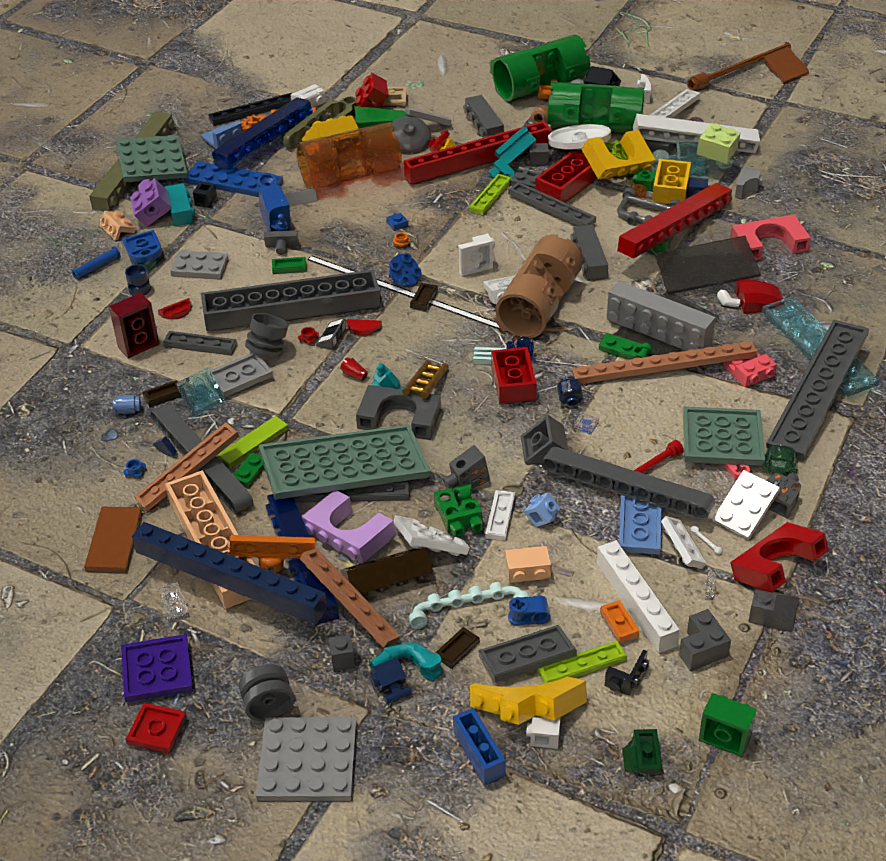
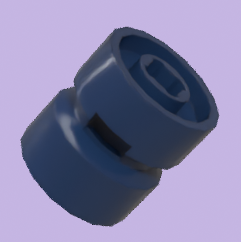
M141 264L129 266L125 270L129 293L132 296L140 292L144 296L147 295L151 290L147 267Z

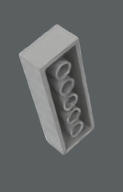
M618 281L608 292L606 320L686 351L711 347L715 325L714 316L622 281Z

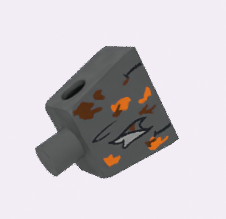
M475 445L471 446L449 463L451 474L443 478V482L448 489L455 485L460 487L471 484V489L489 482L490 476L485 456Z
M775 473L766 481L778 486L780 491L769 507V510L788 519L799 499L801 484L799 483L798 476L794 473H790L787 477L780 473Z

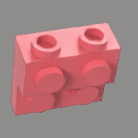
M757 352V357L724 362L723 367L744 387H748L775 376L777 364L767 354L760 355Z

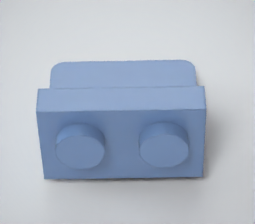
M239 121L229 125H222L203 134L202 139L217 150L224 149L243 139L242 125Z

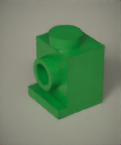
M654 169V172L639 170L637 174H634L633 183L636 184L635 190L653 192L657 170Z

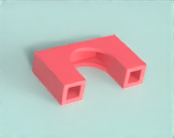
M795 215L732 225L730 240L745 263L762 259L763 245L759 240L760 238H778L786 243L793 254L809 251L811 240L810 235Z

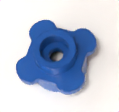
M138 459L129 460L123 473L125 476L140 477L146 465Z

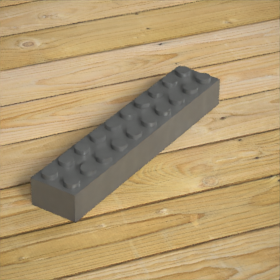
M374 269L201 293L206 331L249 326L251 316L258 313L274 315L286 321L381 307L380 291Z

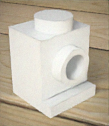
M532 717V723L527 722L526 736L531 737L530 746L558 749L560 718L554 721L543 717Z

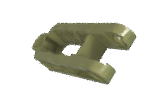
M348 96L340 101L332 100L326 102L288 131L283 138V145L291 149L295 148L303 142L302 138L316 121L323 122L333 117L337 119L343 115L351 116L355 111V107H357V99ZM303 144V147H301V151L304 154L309 155L305 145Z

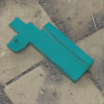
M525 126L495 151V155L499 159L488 172L493 179L501 172L503 175L512 178L514 171L509 165L536 142V139Z

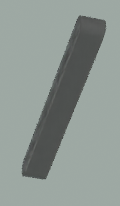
M165 404L150 412L155 425L183 456L202 442L199 436L171 405ZM217 456L197 471L203 470L214 492L234 514L254 504L247 489Z
M551 447L541 461L543 469L550 473L700 520L708 518L716 503L714 497L708 493L559 447Z

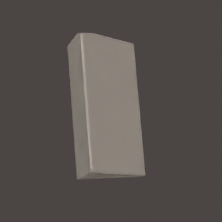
M314 188L284 193L289 206L317 201L316 189Z

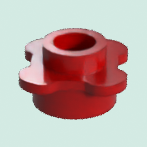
M305 327L301 330L298 340L311 344L316 337H319V333L315 332V329L312 327Z

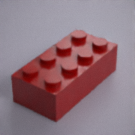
M573 150L535 178V189L566 202L594 181L597 176L586 156Z

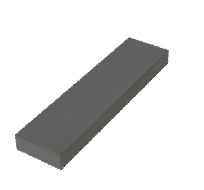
M169 331L163 341V345L170 348L232 356L237 340Z

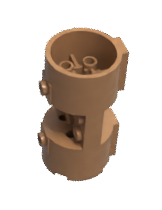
M551 234L542 237L536 243L496 304V315L493 319L503 332L508 331L517 337L523 336L521 338H525V336L526 338H534L543 332L562 297L569 290L582 269L583 256L573 241L568 238L565 240L557 237L558 235Z

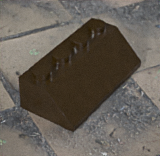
M414 548L340 569V573L365 597L369 595L368 591L376 589V592L388 590V586L396 584L398 587L408 584L409 579L416 578V581L426 579L428 574L433 573L427 548Z

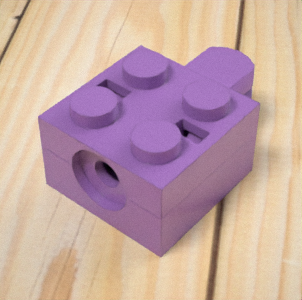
M155 178L152 181L149 179L143 180L138 185L139 191L134 192L130 197L134 216L146 227L172 208L168 190Z

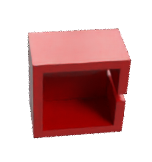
M371 72L364 79L363 85L355 92L357 107L380 109L372 101L382 106L389 97L387 80Z

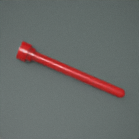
M673 440L667 445L665 451L634 471L645 473L668 457L679 456L684 452L682 444L678 440Z

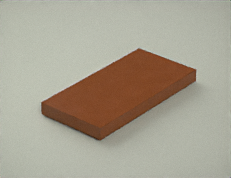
M101 507L84 565L85 572H127L134 545L132 535L139 526L142 515L141 507Z

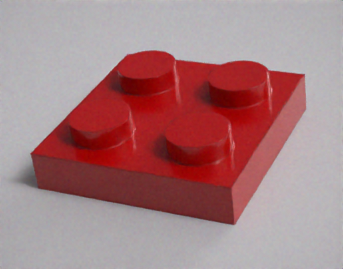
M143 703L126 737L127 745L170 754L187 718L186 711Z

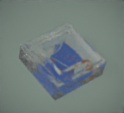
M581 413L574 423V429L591 435L599 424V418Z
M708 570L705 600H713L716 590L715 570Z

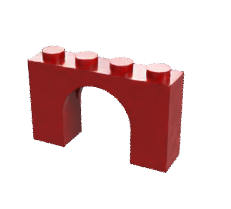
M786 522L732 560L730 564L734 580L772 593L785 584L786 579L782 564L771 560L781 556L796 555L816 561L826 554L829 548L825 533Z

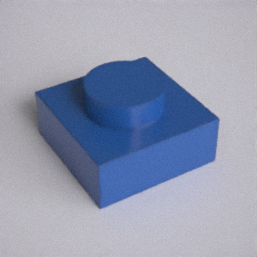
M401 212L386 217V223L393 231L408 226V220Z

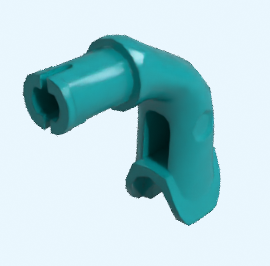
M406 642L385 647L381 654L369 660V666L372 669L374 666L395 657L398 660L407 658L413 661L418 666L419 672L423 677L430 681L436 680L443 674V669L440 665L442 661L440 655L432 653L426 647L416 642Z

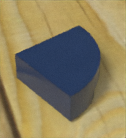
M166 436L153 443L165 455L173 456L177 452Z

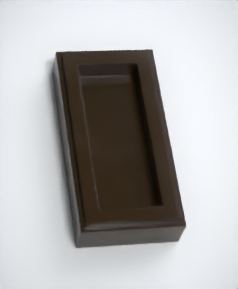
M421 283L410 302V308L427 311L438 292V286Z
M177 380L142 392L149 408L184 396V391Z
M462 627L435 653L440 655L443 664L452 669L480 643V637Z

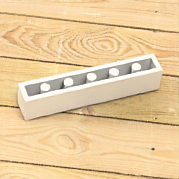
M615 540L599 546L597 549V565L657 653L659 654L677 647L679 628L619 543Z

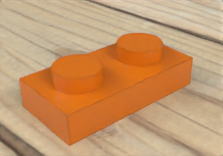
M620 600L600 606V613L619 643L639 637V629Z

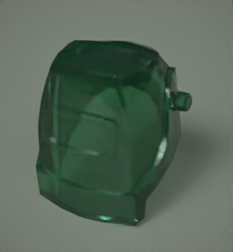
M773 445L767 450L765 464L762 465L766 474L772 476L775 473H780L787 477L790 473H798V458L793 448L784 445Z

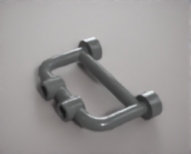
M629 187L622 194L623 200L617 208V213L620 217L625 218L629 225H634L636 222L643 223L645 220L653 217L650 215L646 217L640 216L635 211L625 212L624 209L628 202L665 211L681 201L673 199L669 205L637 198L636 191Z

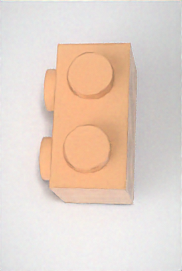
M547 546L505 550V566L509 583L550 579L551 563Z

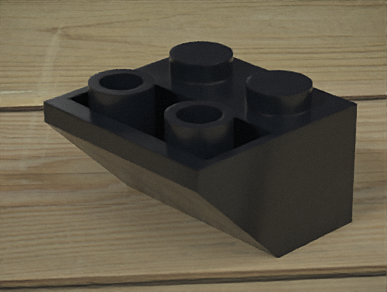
M591 66L583 83L620 86L621 79L611 69Z

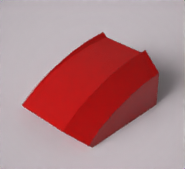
M758 280L736 281L735 294L740 299L743 314L778 311L781 308L784 300L777 286Z

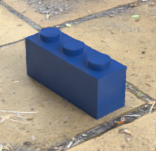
M472 708L453 716V733L483 784L487 785L506 777V760L475 709Z

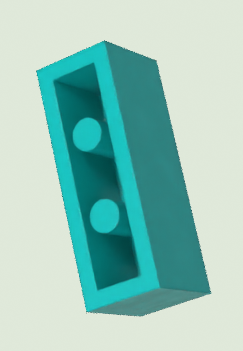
M184 183L165 186L172 208L170 213L174 227L192 224V217L195 216L189 189H185Z

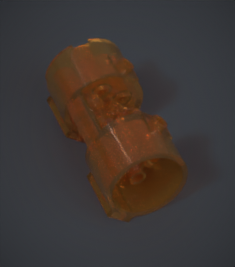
M387 122L298 142L296 147L298 168L307 189L319 188L400 169L399 163H402L401 148L398 137L393 133L395 131L393 125Z

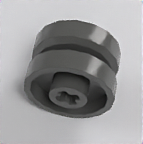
M267 664L255 667L246 672L239 681L238 686L247 716L252 720L261 722L265 721V717H281L292 708L295 702L286 671L280 666Z

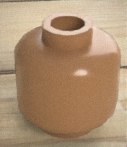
M540 105L532 111L531 121L533 124L541 121L549 123L548 106Z

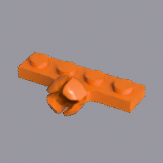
M230 535L229 555L233 557H256L259 559V567L269 570V566H273V572L277 573L283 568L285 559L300 558L304 552L315 549V538Z

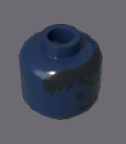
M565 377L558 383L559 400L563 404L573 406L582 399L583 393L579 380L574 377Z

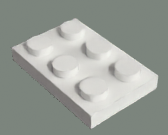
M743 470L713 517V522L749 540L778 495L780 488Z

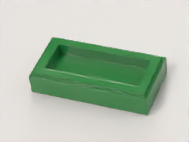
M306 257L272 259V274L306 272Z

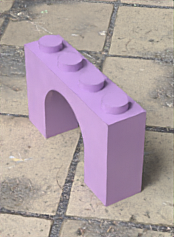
M333 491L302 516L303 529L308 535L316 537L322 543L332 546L336 551H341L351 559L363 564L396 536L394 520L381 513H377L359 528L353 530L337 529L335 527L353 511L350 497L339 491Z

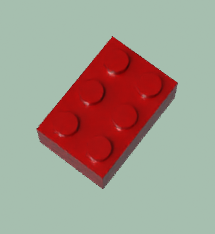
M528 347L491 350V369L499 404L536 400L537 383Z

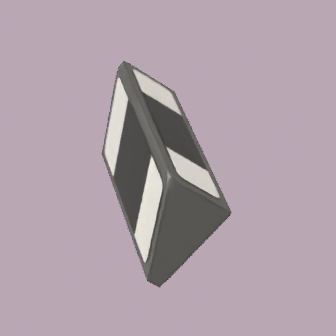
M342 318L330 322L316 343V346L333 350L346 329V319Z

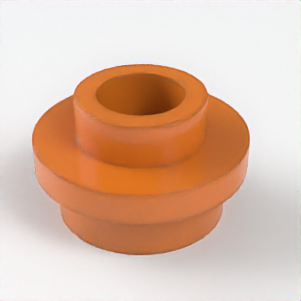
M400 232L395 235L393 243L398 247H405L410 243V238L406 233Z

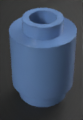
M116 396V399L113 400V410L117 411V414H134L137 411H141L140 396Z

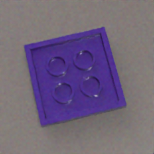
M187 634L121 645L125 702L193 691Z

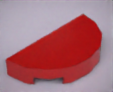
M448 130L440 132L441 136L436 139L433 137L429 142L428 146L432 152L441 149L450 135Z
M187 298L158 310V315L165 319L182 318L191 311V301Z
M347 319V328L353 331L355 335H371V332L379 331L382 326V320Z

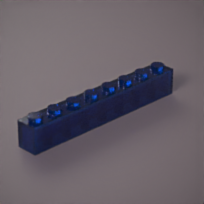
M299 97L293 99L212 151L215 166L229 170L299 124L313 113L310 100Z
M273 494L267 495L268 504H265L267 515L272 516L270 520L273 530L277 529L278 531L276 536L310 537L293 497L275 500ZM288 558L287 565L290 573L294 572V581L325 592L327 611L316 625L339 619L338 604L330 590L320 582L300 558Z

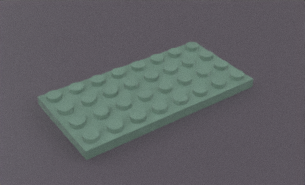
M409 424L259 445V453L275 500L431 477L429 465Z

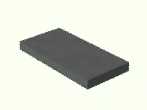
M556 625L478 650V654L496 683L577 656V650L561 627Z

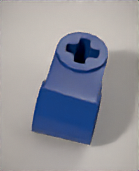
M542 595L515 597L509 602V609L511 611L508 613V621L515 626L544 624L551 618L547 598Z

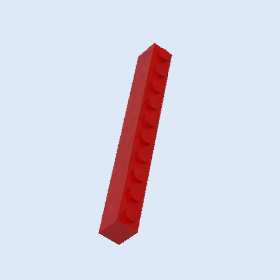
M545 121L525 126L536 139L534 144L548 143L549 145L548 135L551 133V127ZM523 127L403 160L404 177L410 184H416L424 180H430L438 176L497 160L499 158L495 155V151Z
M718 183L705 188L620 235L617 251L633 259L729 205L732 201V189Z

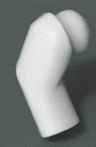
M720 290L717 293V298L723 306L739 308L740 299L731 298L726 290Z

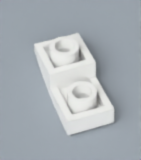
M642 74L641 80L637 82V88H645L644 103L650 104L651 84L647 76Z

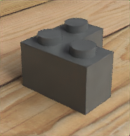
M706 609L690 615L687 628L689 636L681 639L679 656L689 671L729 657L731 639L710 610Z

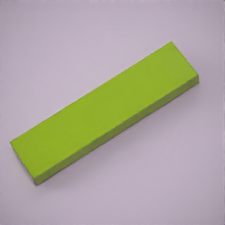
M497 174L469 206V212L483 216L508 188L511 177Z
M274 416L221 451L217 457L226 466L232 468L247 458L251 452H256L260 444H267L287 431L288 424Z
M617 640L577 653L575 657L538 668L537 673L543 684L557 681L567 676L578 678L608 668L609 666L626 662L627 655Z

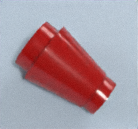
M347 357L341 363L340 369L343 371V374L362 381L368 376V371L354 358Z

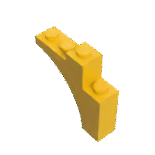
M569 676L557 681L532 686L500 687L478 683L469 686L470 705L472 708L498 714L501 720L517 725L534 716L555 721L587 702L586 681Z

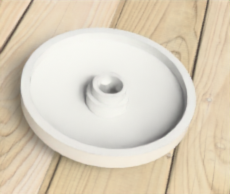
M596 124L568 126L551 132L548 135L549 145L555 148L582 150L581 148L587 139L601 137L604 143L610 140L611 130L607 126Z

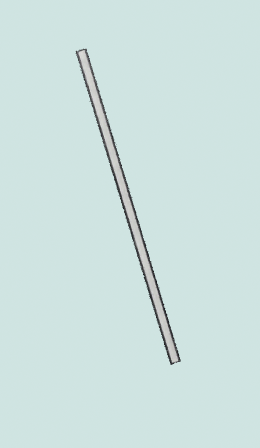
M313 255L307 259L342 273L357 272ZM377 279L378 286L411 298L415 295L413 291ZM435 299L430 304L501 330L495 321Z

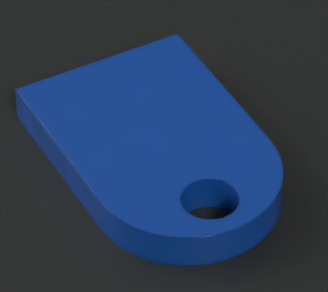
M154 230L122 239L126 252L132 262H150L162 254V247Z

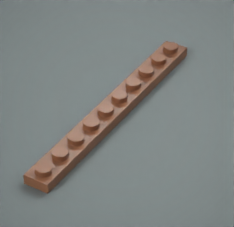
M743 341L741 343L724 344L703 349H690L683 352H671L663 355L572 368V375L581 384L754 358L757 357V350L752 341Z

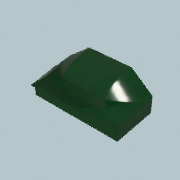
M657 729L634 730L631 741L622 749L624 770L644 774H662Z

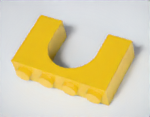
M639 130L626 132L619 141L628 160L618 159L613 156L601 137L587 139L581 149L598 179H609L629 173L634 174L639 170L648 171L652 168L656 159Z

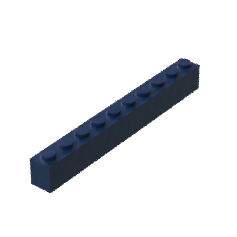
M143 522L132 535L135 551L138 554L316 625L327 611L325 592L162 528Z

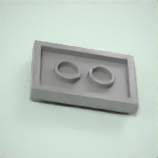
M178 251L170 271L171 276L221 280L228 261V254Z
M253 352L208 371L207 377L225 398L273 377V371L257 353Z

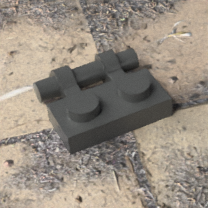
M519 166L518 172L510 179V186L520 182L535 189V178L542 174L544 170H534L529 166Z

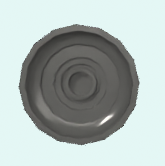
M403 116L397 118L389 125L386 139L395 151L411 155L421 152L428 146L431 140V132L429 126L423 120L413 116Z

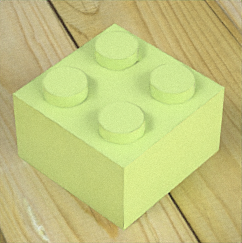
M711 123L699 138L696 154L726 164L738 149L741 132Z

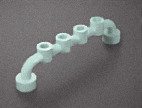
M500 582L492 583L489 587L490 590L484 591L479 586H473L469 589L468 594L461 595L459 590H452L447 598L440 599L438 594L434 593L428 596V601L415 606L413 612L409 615V622L412 628L421 629L427 624V618L423 612L425 610L431 609V611L437 612L446 606L458 608L467 602L479 604L488 598L500 600L505 595L512 594L514 595L513 598L530 597V594L515 586L502 587Z

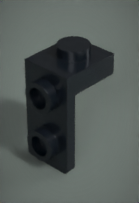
M643 649L630 674L609 666L605 672L604 686L612 691H618L630 696L633 688L637 689L640 684L641 673H645L648 669L650 660H647L648 651Z

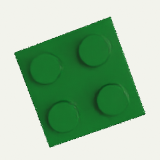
M712 693L702 714L698 741L743 758L752 737L757 709L728 699L726 696Z

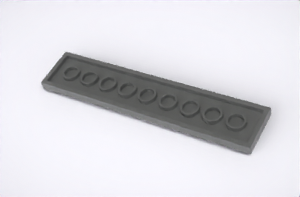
M833 319L766 443V448L804 459L869 334V328Z

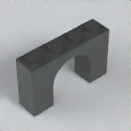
M368 385L356 413L357 429H376L384 413L392 409H406L414 413L411 427L415 437L431 440L441 412V395L429 394L426 399H423L420 394L411 392L406 396L402 393L401 389Z

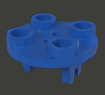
M408 253L394 256L389 263V278H392L393 283L399 286H413L422 274L417 262Z

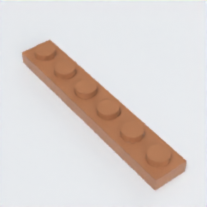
M225 422L136 494L134 498L148 512L167 496L165 483L196 473L240 436Z
M317 548L302 554L300 560L314 573L320 582L330 590L334 597L346 607L348 612L361 623L383 648L398 641L400 635Z

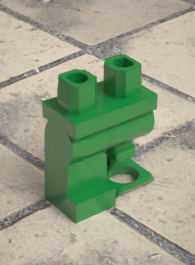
M471 484L453 488V492L451 488L434 492V507L439 512L447 533H452L454 537L463 536L467 528H471L474 533L482 531V510L477 499H471ZM444 495L448 496V500L442 501L440 498Z

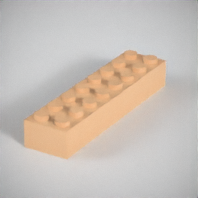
M203 470L165 483L168 500L188 539L229 555L230 535H238ZM235 557L255 565L251 557ZM212 583L225 609L250 600L248 597Z

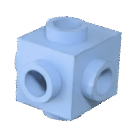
M549 493L537 494L530 500L531 504L524 513L533 525L538 527L552 522L556 518L555 514L560 510V507Z

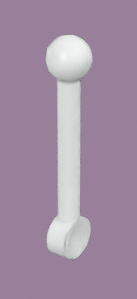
M691 527V534L699 536L714 549L715 554L720 555L722 553V548L716 547L702 535L698 527Z

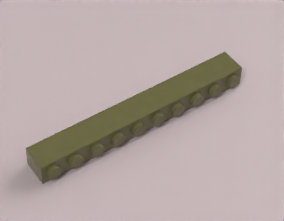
M155 111L135 138L168 136L175 125L172 114ZM119 158L90 194L92 209L111 211L132 183L123 182Z

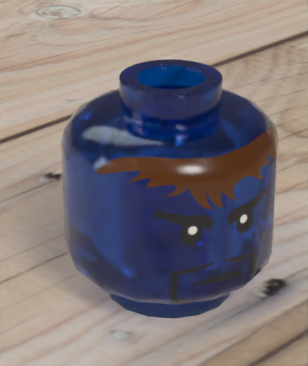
M513 336L511 341L507 342L506 349L528 347L529 355L532 356L534 342H531L530 338L526 336Z

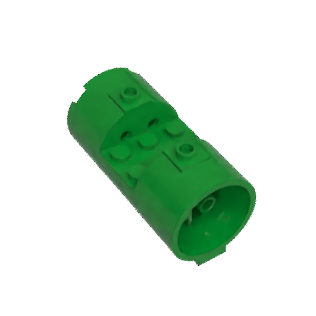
M574 34L547 42L541 46L496 57L490 61V73L492 74L495 88L503 100L512 101L536 93L539 90V85L551 86V79L566 83L582 79L587 75L591 66L590 55L587 56L585 51L587 46L580 36Z
M566 82L551 83L550 90L552 93H550L548 103V122L550 124L548 125L553 129L574 125L596 124L609 127L611 133L625 134L626 132L633 131L636 115L643 114L645 88Z

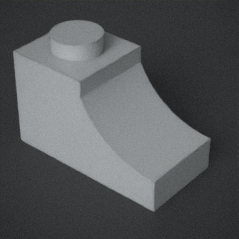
M742 167L736 186L735 198L742 199L746 193L757 192L758 186H762L763 176H760V169Z

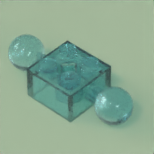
M676 142L675 155H669L667 151L662 149L654 151L652 154L656 161L652 166L657 169L659 159L691 162L690 176L702 177L708 176L709 165H715L720 171L731 169L734 164V157L732 155L725 164L697 155L698 142Z

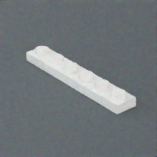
M686 89L650 115L673 118L700 98V92Z

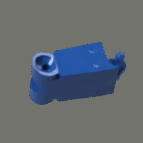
M263 173L258 177L260 211L262 212L267 231H290L289 203L280 185L277 184V178L271 173Z

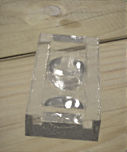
M178 582L157 588L169 624L190 618Z

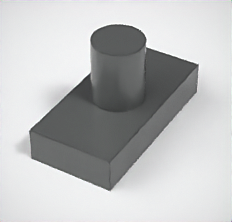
M297 231L264 232L265 247H276L277 254H285L286 247L299 246Z

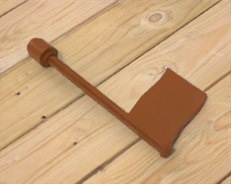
M786 42L784 45L707 75L702 72L694 75L687 81V86L690 90L697 91L707 87L710 80L763 59L768 67L781 79L783 84L809 74V70L792 52L791 44Z

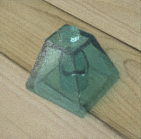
M209 367L176 383L193 417L225 401Z

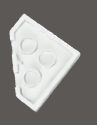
M395 515L394 525L411 547L417 549L427 547L434 552L448 551L449 554L455 556L468 554L470 547L464 540L454 537V540H452V537L446 535L444 531L432 526L427 529L425 525L420 524L421 522L416 519Z

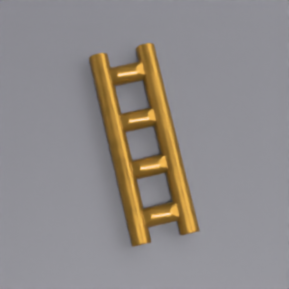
M425 360L402 390V393L406 396L410 392L420 394L421 398L426 399L449 368L448 364L443 363L441 366L433 365L431 361Z

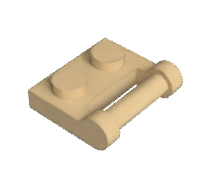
M388 87L389 97L382 106L402 105V107H406L407 87Z

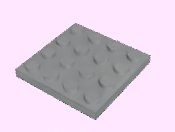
M265 717L256 800L351 801L357 726L356 717Z

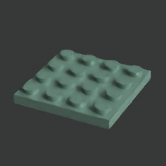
M178 135L115 139L123 182L143 181L145 179L153 180L154 178L156 180L187 178V170Z
M683 406L685 462L764 466L765 453L760 410Z

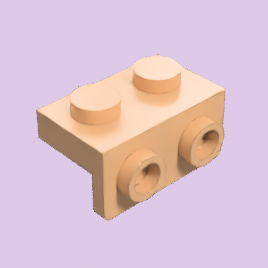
M116 210L114 212L104 211L100 220V226L114 240L119 239L121 232L135 234L136 227L131 223L132 221L127 219L122 212Z

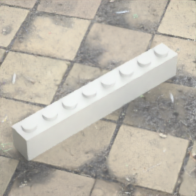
M637 114L633 124V131L639 130L642 137L646 140L698 146L700 136L711 123ZM720 125L741 132L736 151L756 153L760 143L757 129Z

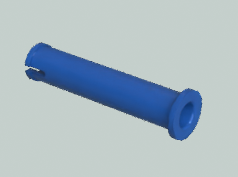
M113 246L111 250L73 269L72 274L74 278L78 280L108 262L121 258L120 252Z

